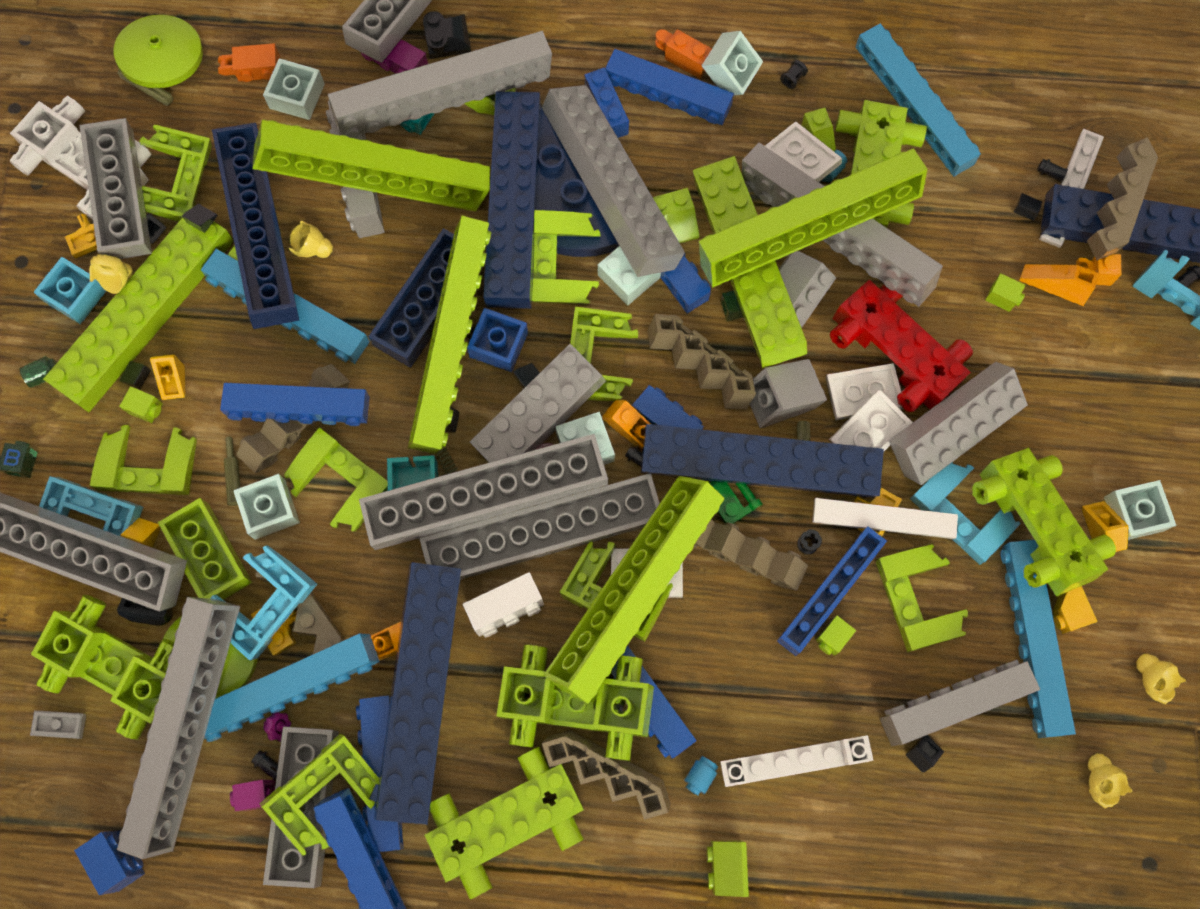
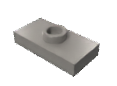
M34 710L30 736L82 739L86 714Z

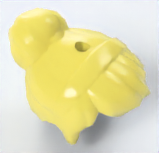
M302 220L290 233L289 243L291 248L289 247V250L298 257L317 255L320 258H326L333 252L331 241L324 238L317 227Z
M99 254L93 256L90 260V282L96 279L104 290L112 294L119 293L133 275L132 267L117 257Z
M1142 654L1136 662L1138 671L1142 673L1145 691L1155 701L1166 705L1175 696L1174 688L1186 682V679L1179 675L1177 666L1171 662L1159 661L1154 655Z
M1097 753L1089 758L1088 769L1091 773L1088 781V791L1096 803L1105 809L1113 807L1119 802L1120 796L1132 792L1125 772L1112 765L1108 757Z

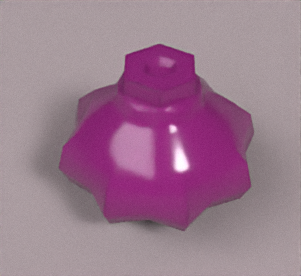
M276 712L266 718L263 728L269 740L281 742L283 727H290L291 722L286 712Z

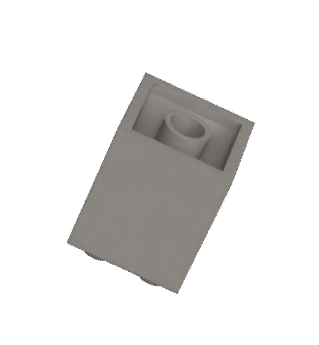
M806 359L767 367L753 378L756 395L751 401L750 406L759 427L764 428L814 410L827 399L810 360Z

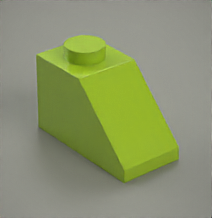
M826 108L805 113L801 126L832 151H835L833 125Z

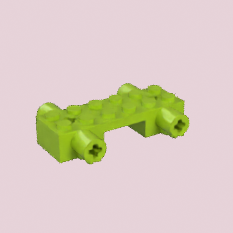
M864 100L860 113L845 110L839 111L835 131L855 136L853 147L855 152L850 174L852 175L858 170L874 166L879 161L895 157L901 152L902 145L922 147L927 126L906 122L908 110L906 107ZM909 202L873 219L886 228L889 222L909 225L913 215L914 203Z
M1027 448L991 461L979 474L982 480L973 484L972 495L978 504L985 505L996 501L1004 514L1014 510L1017 511L1039 546L1030 554L1034 562L1024 567V578L1029 586L1034 588L1048 583L1054 594L1059 596L1093 582L1105 573L1108 568L1103 560L1111 558L1116 554V546L1107 535H1101L1089 540L1050 480L1061 476L1063 468L1060 460L1054 455L1037 460L1031 450Z
M83 595L74 612L54 610L31 655L46 663L37 681V686L45 691L60 693L68 677L84 678L113 695L110 701L125 709L116 727V732L126 738L138 740L147 723L152 724L154 708L159 700L161 683L165 678L168 658L172 653L175 642L162 639L154 657L145 654L96 626L106 607V603L93 596Z
M524 645L521 668L504 666L496 716L512 720L509 745L533 748L537 723L608 732L606 758L630 761L633 736L648 737L654 687L648 683H640L643 662L641 658L620 656L616 680L605 678L596 696L591 699L589 704L562 691L543 676L546 672L548 648ZM531 693L530 698H528V700L525 699V695ZM626 702L628 709L623 713L619 708L624 706Z
M540 747L517 758L528 781L460 816L450 793L430 803L429 811L437 828L425 834L426 840L445 882L459 876L470 900L493 888L482 863L551 828L561 851L584 840L573 817L583 811L584 808L563 765L560 764L550 769ZM548 791L551 794L556 793L557 799L554 800L556 804L553 806L550 803L544 802L545 794ZM457 839L459 842L464 841L466 847L463 848V853L460 850L456 851L454 848Z

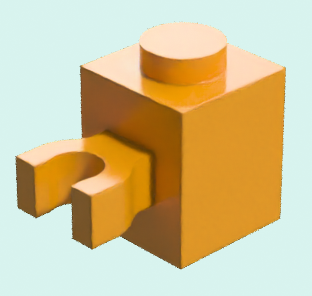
M1112 254L1100 260H1096L1094 257L1091 261L1086 258H1078L1076 261V265H1081L1084 268L1099 273L1096 285L1111 286L1121 276V254Z

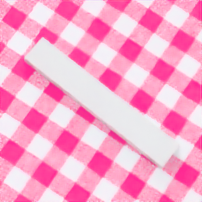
M1086 129L1081 131L1067 167L1068 171L1060 185L1084 189L1104 136ZM1042 234L1039 240L1059 248L1065 239L1064 237L1054 238L1046 234Z
M815 498L812 523L863 529L869 526L872 530L955 539L957 537L958 515Z

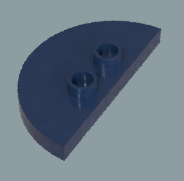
M541 107L536 210L591 213L593 217L588 219L594 231L598 229L600 231V237L557 236V254L571 257H592L613 252L620 245Z

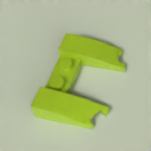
M154 124L153 129L157 133L150 140L142 137L140 145L179 157L181 160L172 193L142 186L145 211L179 222L185 212L191 207L196 206L195 200L212 147L211 140L207 137Z
M534 210L532 302L590 303L586 298L592 287L598 288L599 281L556 279L557 236L600 237L599 229L594 231L588 219L593 217L591 213Z
M575 307L570 344L591 364L594 336L638 338V330L631 331L627 321L632 318V315L629 313ZM602 375L606 382L587 400H622V396L619 394L625 386L631 387L633 379Z
M123 425L121 426V431L111 435L107 432L104 433L96 455L90 487L98 491L189 495L196 438L192 437L188 440L180 435L182 430L173 427L163 469L124 467L130 426Z
M319 427L298 453L284 476L286 479L290 477L294 486L290 491L293 496L297 497L325 464L341 475L356 489L336 514L330 525L337 529L339 523L352 525L351 531L355 532L364 522L359 499L388 491V481L376 471L370 469Z
M589 542L560 590L562 598L581 608L589 609L602 589L596 583L616 546L615 543L608 542L607 549L593 548V542ZM672 583L667 585L665 592L660 595L653 606V610L646 616L634 637L645 642L673 588Z
M932 544L881 557L875 561L907 653L966 635V632L961 630L963 617H968L967 609L930 620H923L908 577L950 564L946 557L942 560L932 550L934 547Z
M341 733L321 750L322 753L285 785L279 786L259 803L302 855H306L305 847L320 843L322 850L329 847L324 837L299 808L336 775L340 773L370 809L375 804V801L369 798L375 784H379V777Z

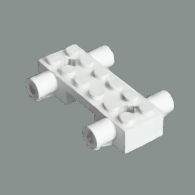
M68 95L53 109L38 101L10 133L20 144L18 152L12 156L10 163L29 176L43 160L87 190L86 195L80 200L77 208L93 220L81 133L74 126L85 110ZM135 140L141 184L144 186L149 179L141 170V166L152 154L146 147L140 145Z

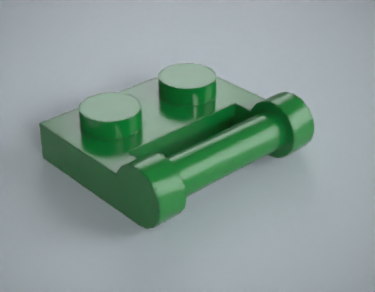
M712 481L709 483L725 498L717 512L725 525L727 522L732 524L738 522L763 505L761 500L755 497L747 484L735 483L749 503L748 506L743 507L727 482Z

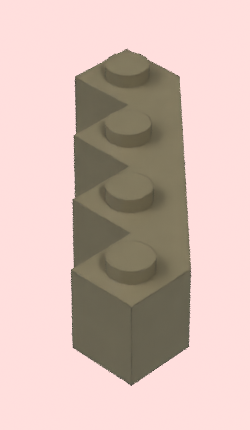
M1148 137L1126 146L1117 156L1123 172L1118 173L1107 184L1114 200L1107 202L1097 212L1104 229L1097 231L1087 240L1096 260L1118 252L1129 242L1158 159Z
M655 314L647 330L650 349L672 350L676 369L697 370L700 388L722 390L725 409L747 410L756 395L752 375L745 369L741 371L733 364L734 360L720 349L716 351L707 344L708 340L696 330L691 331L682 324L683 320L677 315Z
M330 364L315 369L307 387L347 388L350 381ZM266 419L259 433L252 436L247 435L241 440L240 448L236 455L254 473L272 466L278 460L275 456L283 448L290 449L302 437L300 432L309 424L300 423L298 420H289L288 423H281L275 421V419Z
M710 520L706 530L694 544V548L699 546L725 562L731 561L738 564L740 569L755 576L761 575L771 579L770 583L795 591L798 590L808 567L801 560L799 554L793 551H788L787 553L776 551L769 545L770 541L762 537H757L756 539L746 537L739 532L738 526L728 522L726 525Z
M258 571L256 572L257 578L264 582H269ZM313 592L308 595L303 603L297 605L295 608L297 609L293 632L299 635L316 637L313 654L345 640Z
M572 730L547 736L542 742L549 767L573 761L581 785L605 778L612 802L636 795L644 820L669 812L671 803L664 781L629 761L606 758L605 748Z

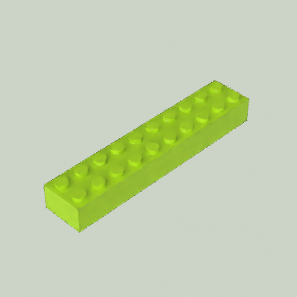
M273 120L261 121L254 144L253 169L475 212L490 191V167L480 163H470L457 158H446L437 154L417 152L413 149L397 148L389 144L383 145L369 140L349 138L346 135H334L322 130L305 129L298 125L291 126Z
M913 148L906 152H900L888 160L879 161L867 169L858 170L844 179H837L823 188L814 189L802 197L793 198L788 203L779 207H772L767 212L758 216H751L746 221L737 225L728 226L723 231L714 235H707L699 241L701 268L713 288L921 198L928 169Z
M735 156L693 170L695 186L713 235L723 231L728 226L744 222L751 216H758ZM776 261L730 280L762 368L807 354V341Z
M182 218L43 380L89 413L125 371L129 362L137 357L204 278L205 275L201 269L215 249L225 253L234 240L228 231L216 222H213L208 230L203 233L186 223Z
M461 216L455 228L408 443L409 449L436 454L446 446L448 433H445V428L451 423L453 410H450V405L456 400L458 387L454 386L457 379H460L463 365L459 364L462 356H465L468 342H464V339L471 330L472 320L469 319V316L475 310L477 297H474V294L479 289L482 275H478V273H480L481 267H484L487 253H483L486 245L489 244L491 231H488V222Z
M678 476L544 673L543 676L562 691L587 704L596 696L599 687L605 678L609 676L613 666L625 652L627 645L639 631L640 625L653 610L654 604L660 595L665 592L668 583L674 574L679 571L680 565L692 551L694 544L706 530L708 523L714 514L718 512L720 505L725 498L707 481Z

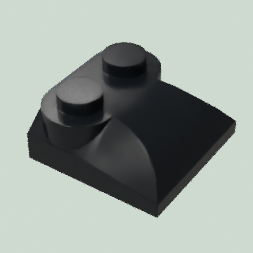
M431 11L424 16L423 24L430 59L471 52L465 14L442 15L437 11Z
M125 598L121 599L117 608L120 616L128 621L161 626L168 623L173 617L172 607L159 612Z

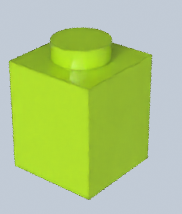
M1000 273L994 281L985 301L1010 312L1015 305L1019 307L1023 301L1025 294L1022 291L1025 284Z
M130 386L119 407L130 415L153 423L154 419L159 416L163 403L155 396Z
M836 615L816 639L819 643L818 647L828 655L832 653L835 656L843 649L856 630Z

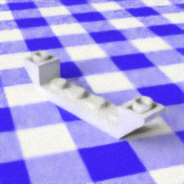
M867 735L720 761L724 784L725 787L869 762L873 761V756Z

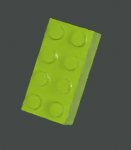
M202 498L195 500L158 522L176 557L187 560L184 572L198 598L210 599L213 595H217L224 600L253 583L212 508Z

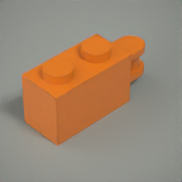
M663 29L656 32L655 45L665 52V60L701 79L706 72L702 64L712 48L678 29L674 34Z
M275 43L232 47L231 55H221L218 57V63L220 64L218 73L225 76L236 75L238 81L244 82L261 79L270 80L280 54Z

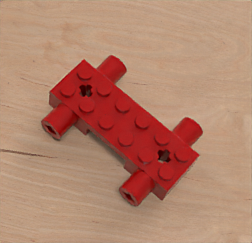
M868 280L837 309L832 319L838 325L830 331L831 341L838 348L842 349L847 348L854 340L864 349L873 342L904 371L899 381L905 388L897 395L898 404L905 411L914 412L923 403L931 410L946 399L971 373L963 364L972 357L973 350L966 341L961 339L955 340L945 349L896 304L903 297L900 293L890 290L885 284L878 288L871 280Z

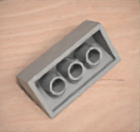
M796 251L787 256L779 271L802 328L836 277L822 262Z

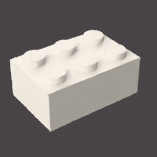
M529 572L464 603L463 606L475 632L479 637L484 635L486 638L497 633V628L503 625L510 627L520 621L519 618L526 614L530 617L541 611L540 607H543L544 603Z

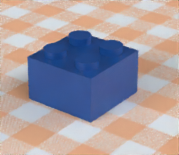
M484 308L467 347L469 357L512 372L528 335L527 323Z
M121 831L101 832L74 850L99 895L119 892L145 874L142 869L144 865L140 858L117 850Z

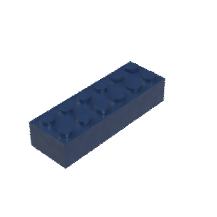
M444 228L368 336L375 348L410 368L432 338L454 236L453 233Z

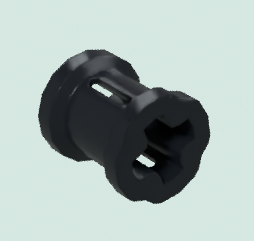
M793 60L791 67L787 72L782 73L780 80L789 89H795L799 79L808 73V69L803 62Z
M809 529L799 537L797 547L805 555L813 554L820 547L822 538L817 531ZM807 538H811V543H813L811 547L807 546Z

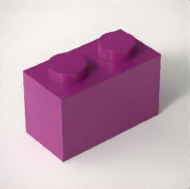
M257 780L232 785L233 791L230 792L231 806L234 807L235 811L261 809L262 807L259 803L275 791L276 780Z

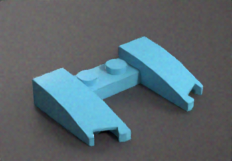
M1164 250L1140 274L1133 287L1150 298H1153L1157 293L1160 294L1163 299L1174 303L1186 314L1194 316L1190 324L1200 330V296L1173 279L1190 258L1182 255L1178 263L1171 258H1166L1168 251Z
M952 462L930 478L910 500L923 511L957 514V537L953 540L981 565L1020 525V522H1015L1011 512L1004 514L1000 509L979 530L945 498L974 469L973 466L968 464L964 468Z
M53 476L49 477L39 507L66 517L70 509L104 520L106 523L103 530L119 536L140 518L143 506L123 499H117L80 486L78 483Z
M264 546L263 550L265 553L256 557L252 553H248L243 557L244 560L277 588L251 621L242 613H238L230 643L250 661L262 654L273 640L272 636L297 605L303 603L317 586V583L269 546ZM213 595V596L210 598V599H217V600H220V601H224L223 599H221V598H220L219 596H217V595Z

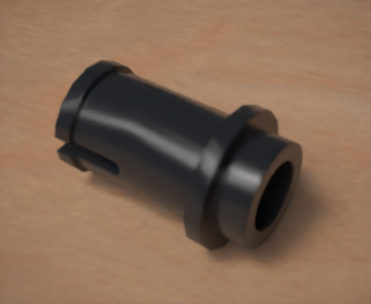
M1042 159L1037 168L1040 175L1045 174L1062 182L1068 169L1050 162L1051 159Z
M1197 265L1189 266L1186 272L1176 281L1187 288L1194 282H1199L1200 267Z
M631 445L625 457L628 458V462L633 461L641 466L643 451L638 449V445L636 447Z
M260 750L254 756L251 763L254 764L253 767L255 769H261L275 781L277 773L272 768L278 771V763L268 756L267 751L263 752Z

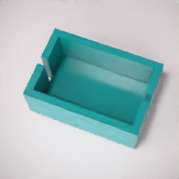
M435 456L413 457L416 467H413L409 457L387 458L388 491L437 478L438 462Z

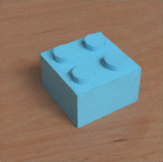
M63 257L58 260L34 291L46 304L79 324L84 321L106 292L96 279L90 282V274Z

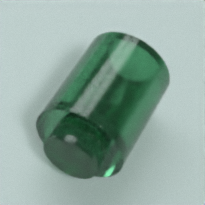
M45 356L20 367L19 371L27 386L33 388L46 382L43 380L57 362L53 358L49 359Z

